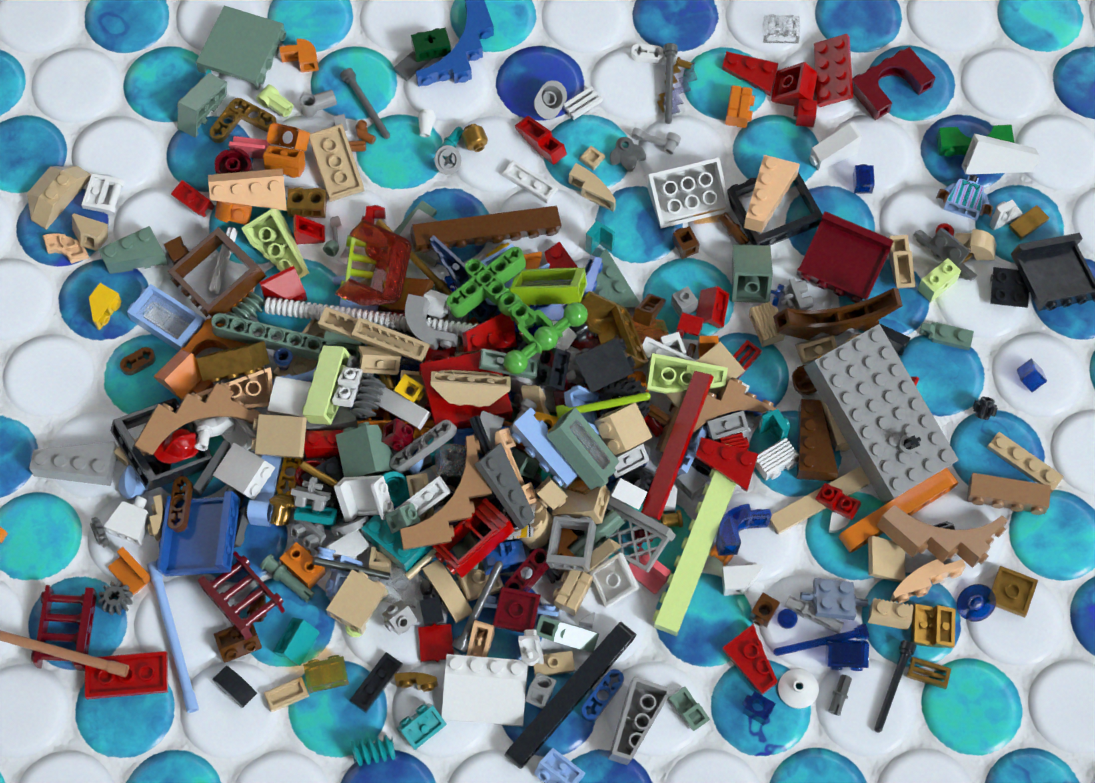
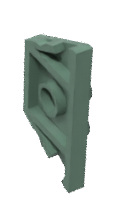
M605 249L599 256V258H602L603 267L596 278V289L592 292L625 308H636L640 304L639 300L608 250Z

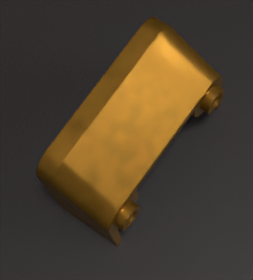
M591 291L582 297L580 303L588 311L585 323L589 331L598 334L601 344L613 339L616 335L620 339L623 338L628 348L625 350L628 357L632 356L636 363L634 369L642 368L648 362V359L628 310Z

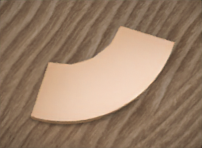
M53 233L43 235L48 254H63L70 260L71 264L89 258L85 247L81 246L78 240L65 234Z

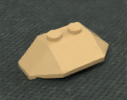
M79 166L50 167L27 192L31 220L47 230L88 183L91 174Z
M432 371L431 386L450 404L482 407L490 406L510 391L511 377H503L502 375L489 372Z

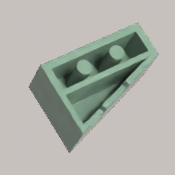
M208 73L184 97H181L177 103V129L196 138L199 134L197 130L200 125L207 123L208 119L206 117L211 111L215 112L226 97L227 81Z
M150 226L98 249L109 274L133 271V269L141 267L147 269L155 265H168L166 256Z

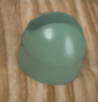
M333 240L328 241L323 247V251L331 257L336 256L339 250L338 243Z

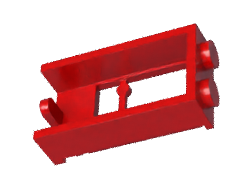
M486 498L475 509V513H472L471 519L462 520L453 528L454 537H451L452 541L450 543L432 545L436 551L435 557L441 563L445 561L447 569L453 575L457 573L461 578L515 531L509 519ZM481 521L492 530L485 537L474 529ZM472 530L481 540L457 560L449 550Z

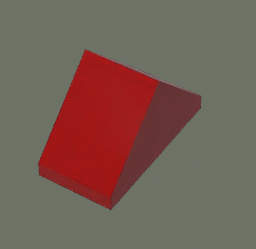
M299 215L293 216L294 236L297 245L325 242V225Z

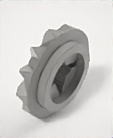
M445 145L435 151L436 154L433 159L435 160V167L440 173L450 175L458 171L461 166V155L455 147ZM442 156H444V157H448V156H449V159H448V160L450 161V163H446V164L444 165L445 159H443Z

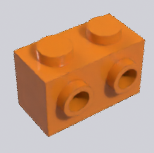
M297 542L279 558L281 565L287 566V570L309 589L326 574L325 567L312 564L313 556L311 551Z

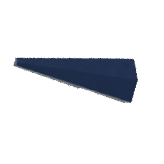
M433 235L429 242L457 288H460L469 280L465 270V263ZM484 300L471 311L478 323L481 324L497 306L489 305Z

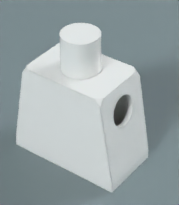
M136 496L133 504L121 502L104 525L107 533L142 546L148 528L147 524L150 521V515L144 509L147 500Z

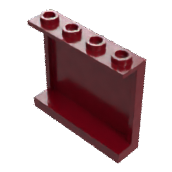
M825 211L805 257L797 269V275L801 280L816 283V286L826 290L828 288L832 290L837 296L849 297L854 303L868 300L894 240Z

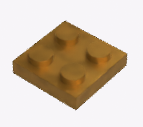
M1000 566L987 603L1025 618L1038 580Z

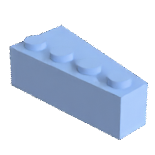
M530 408L514 422L511 436L518 444L522 443L526 447L525 451L532 458L535 457L540 462L539 466L545 472L549 471L553 475L552 479L558 486L566 488L579 475L546 436L549 432L547 425L543 420H537L533 416L536 412Z

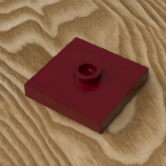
M501 587L493 621L494 627L524 633V630H533L541 595Z

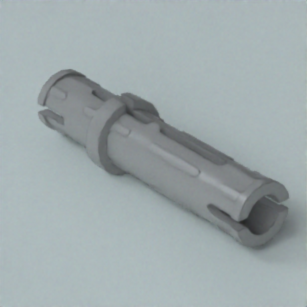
M791 595L784 606L800 614V617L811 619L837 634L840 633L844 622L835 618L816 617L815 608L810 606V603L801 602Z

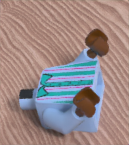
M969 175L967 180L959 179L957 183H952L945 189H940L936 196V199L941 198L944 200L943 203H946L943 210L976 221L979 214H988L991 217L993 206L990 205L987 194L984 193V187L977 184L979 178L976 175Z

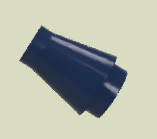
M280 348L275 351L273 359L279 369L284 371L289 368L293 355L289 349Z

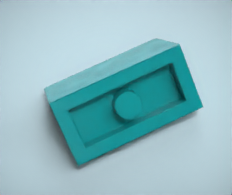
M596 220L586 233L585 251L591 255L600 244L612 252L614 249L615 232Z
M306 504L305 507L297 506L294 512V520L307 521L312 524H323L324 529L331 530V527L337 524L338 509L325 507L322 511H316L312 509L310 504Z
M293 617L273 653L286 657L300 666L319 635V631L304 619Z

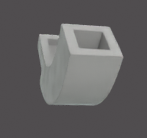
M408 294L405 305V317L416 339L430 344L429 348L437 350L439 343L440 346L451 348V346L457 347L459 339L456 334L434 330L427 325V313L430 306L428 299Z

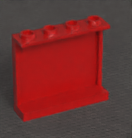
M480 352L464 353L457 357L448 356L441 360H428L419 364V375L423 379L434 427L443 420H450L457 429L471 428L470 418L474 416L480 417L482 411L504 418V420L512 419L513 410L508 392L490 406L477 407L474 405L450 404L431 386L432 371H475L495 373L503 376L502 373L479 369Z

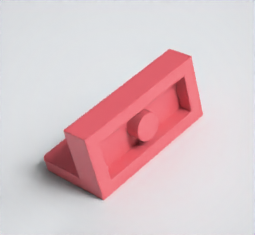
M234 136L233 142H229L230 150L239 148L244 150L250 158L264 159V152L270 145L267 140Z
M640 547L638 552L644 551V549ZM649 554L640 556V563L646 566L650 559ZM656 560L649 573L631 563L629 564L634 578L653 594H656L663 587L671 573L658 560Z

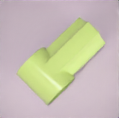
M270 84L256 96V100L261 106L271 108L282 117H288L294 108L293 104L282 97L278 90Z

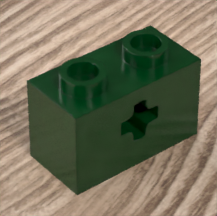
M446 27L411 35L416 62L444 57L451 52Z

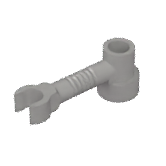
M634 128L632 131L633 139L645 140L663 146V151L667 154H673L681 140V137L673 132H669L666 138L662 139L647 134L639 128Z

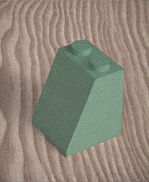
M733 245L732 302L768 303L770 301L773 277L771 246Z
M369 422L358 424V428H345L343 433L336 435L344 477L380 476L386 472L395 471L390 467V460L393 454L389 446L382 442L383 434L378 425H370Z

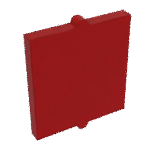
M433 624L432 626L418 627L421 662H439L440 660H446L447 654L454 655L451 624Z

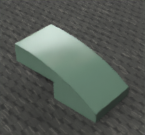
M686 686L668 698L692 731L697 730L710 720L702 706L695 701Z

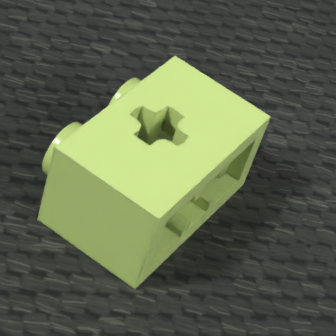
M947 258L921 279L918 291L932 302L958 280L961 270Z

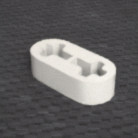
M637 43L631 48V57L634 61L660 64L664 60L665 55L663 54V48L660 46Z

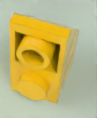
M99 283L89 296L93 322L98 330L109 322L110 316L120 308L122 302L119 293L102 283Z

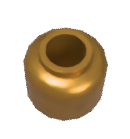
M471 124L464 128L462 139L466 148L475 152L482 151L488 142L483 127Z

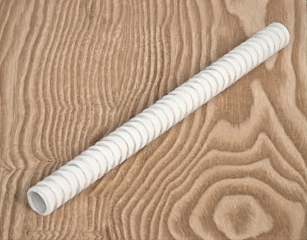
M271 297L266 299L264 305L266 314L271 312L272 315L277 313L279 316L281 314L283 316L288 315L289 317L294 315L295 318L299 316L300 318L305 317L306 319L311 318L318 321L325 307H328L359 319L360 317L392 330H403V332L408 330L412 333L403 314L398 316L397 313L392 315L390 312L387 314L385 312L380 313L379 311L374 312L373 310L369 312L368 310L363 311L362 309L357 310L350 307L347 309L345 307L340 308L339 306L334 307V305L329 307L327 304L323 306V304L317 305V303L312 304L311 302L306 304L304 301L300 303V301L290 300L289 302L288 299L283 301L281 298L278 300ZM432 318L427 319V325L432 329L456 334L461 339H463V332L478 325L467 324L466 322L461 324L460 321L457 323L455 321L449 322V320L444 321L443 319L438 321L436 318L434 320Z

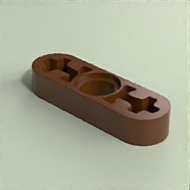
M185 476L175 479L172 486L167 524L175 532L184 531L188 525L193 484ZM180 500H184V505L181 508H176L177 503Z

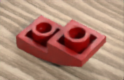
M824 483L815 498L816 501L828 509L850 520L854 518L861 506L859 500L843 494L841 489Z

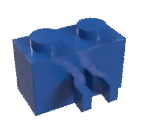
M508 540L499 543L482 560L485 575H490L497 561L503 563L500 573L515 572L526 560L522 541Z

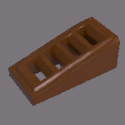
M648 294L635 308L633 321L650 326L666 303V299Z

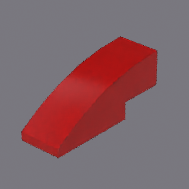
M526 116L515 125L516 130L551 164H556L567 155L564 144L555 139L550 130L530 116Z

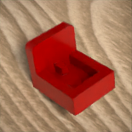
M379 205L366 206L365 216H362L361 227H364L365 234L373 235L374 220L386 218L385 208Z

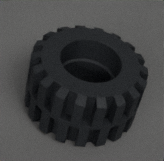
M626 376L605 386L600 391L597 401L646 393L645 390L647 388L641 385L642 382L639 380L635 381L633 377L628 379ZM650 400L636 402L643 418L647 416L651 409L649 408L651 405ZM623 405L601 409L600 415L602 416L605 413L621 408Z

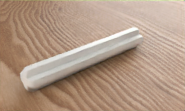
M228 227L226 235L235 242L238 231L236 228ZM223 244L208 288L211 294L216 295L219 293L231 252Z

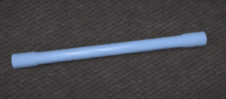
M152 561L147 564L149 575L157 596L181 684L187 713H193L199 710L197 699L190 682L163 584V576L157 570L156 561Z

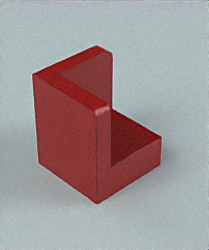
M682 312L676 332H679L682 339L685 333L699 336L704 318Z

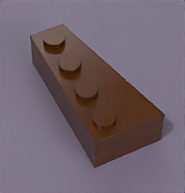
M801 399L798 409L797 453L799 457L797 460V479L834 481L838 476V469L821 400Z

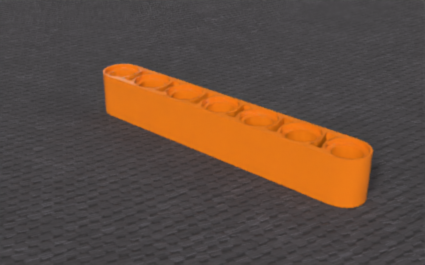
M945 468L847 528L838 538L849 553H852L866 545L869 537H878L884 533L877 527V524L882 515L894 505L911 516L952 490L959 482L949 469Z

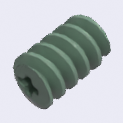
M249 292L248 297H244L242 299L243 302H238L237 307H232V312L228 311L226 315L251 320L250 316L257 318L256 311L263 312L261 306L264 307L265 301L256 293Z

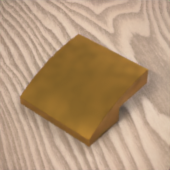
M914 604L911 642L915 645L927 647L954 648L956 609L940 605L930 607Z

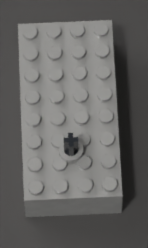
M880 324L804 367L881 502L894 499L958 461L956 454Z

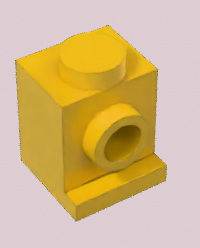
M404 374L393 392L414 403L415 401L419 402L424 395L422 391L424 386ZM408 387L413 388L412 394L406 392Z

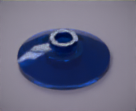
M983 584L968 586L960 593L957 599L959 614L965 620L971 622H978L988 618L996 606L994 592Z

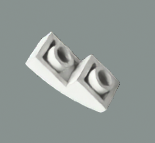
M343 368L338 378L339 386L332 399L333 405L352 408L359 390L363 373L362 369Z

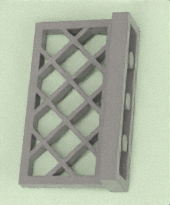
M610 496L604 517L608 511L614 509L630 525L629 529L620 531L619 528L616 533L610 536V539L618 537L619 544L621 545L620 551L617 550L613 554L623 553L626 561L649 573L669 541L672 542L676 535L669 527ZM643 529L646 537L636 539L634 532ZM631 533L632 541L623 543L621 535ZM655 538L662 540L657 547L651 548L650 540ZM647 541L648 549L638 552L637 544ZM633 545L635 553L625 555L624 548ZM649 554L650 559L646 566L641 564L639 557Z

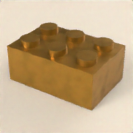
M264 341L213 352L197 358L202 381L210 380L211 383L224 378L231 379L242 374L256 373V371L263 370L264 365L270 363Z

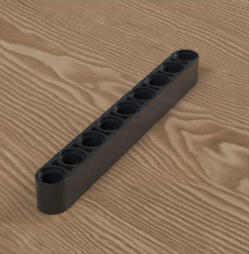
M619 622L509 747L504 756L519 769H522L633 642L637 634L623 622Z

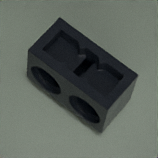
M558 348L542 350L535 385L547 391H564L571 353Z

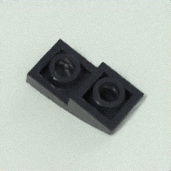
M227 665L212 679L241 708L257 694L240 675Z

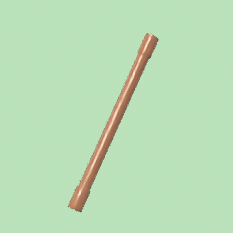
M0 630V641L102 669L122 677H126L129 670V665L104 660Z

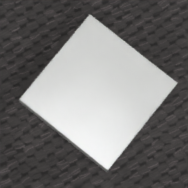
M618 553L589 572L593 577L594 585L605 608L611 607L639 589L623 553Z

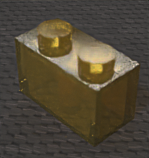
M333 655L328 657L327 660L320 661L319 659L308 661V664H303L309 693L349 685L344 656Z

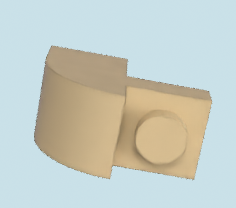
M972 229V233H955V238L971 250L970 253L974 254L976 260H995L997 244L995 238L990 233L977 229Z

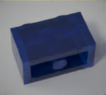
M826 639L825 664L831 670H843V667H851L852 671H863V668L869 667V643L866 640Z

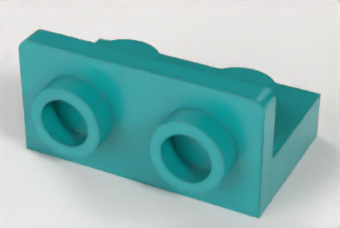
M424 703L415 710L416 713L413 716L405 717L400 721V726L397 727V730L404 736L413 750L419 748L447 725L432 704Z

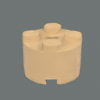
M534 502L536 503L534 523L530 524L533 527V537L519 538L524 545L531 549L546 545L552 531L553 517L540 502Z

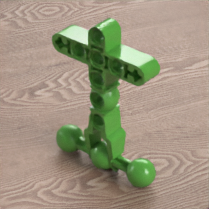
M511 247L488 266H485L478 259L469 260L465 264L469 280L447 298L450 312L456 318L465 316L488 298L498 306L502 314L510 316L511 320L515 321L522 339L529 345L521 351L512 350L505 355L504 367L511 374L524 372L528 365V359L536 353L542 354V350L554 348L558 337H563V331L570 326L579 327L583 325L588 316V311L583 304L573 302L564 309V317L553 325L552 321L541 310L534 311L524 304L517 294L510 292L508 287L505 288L504 284L526 267L523 251L519 247ZM534 325H543L536 330L534 337L528 332V328Z

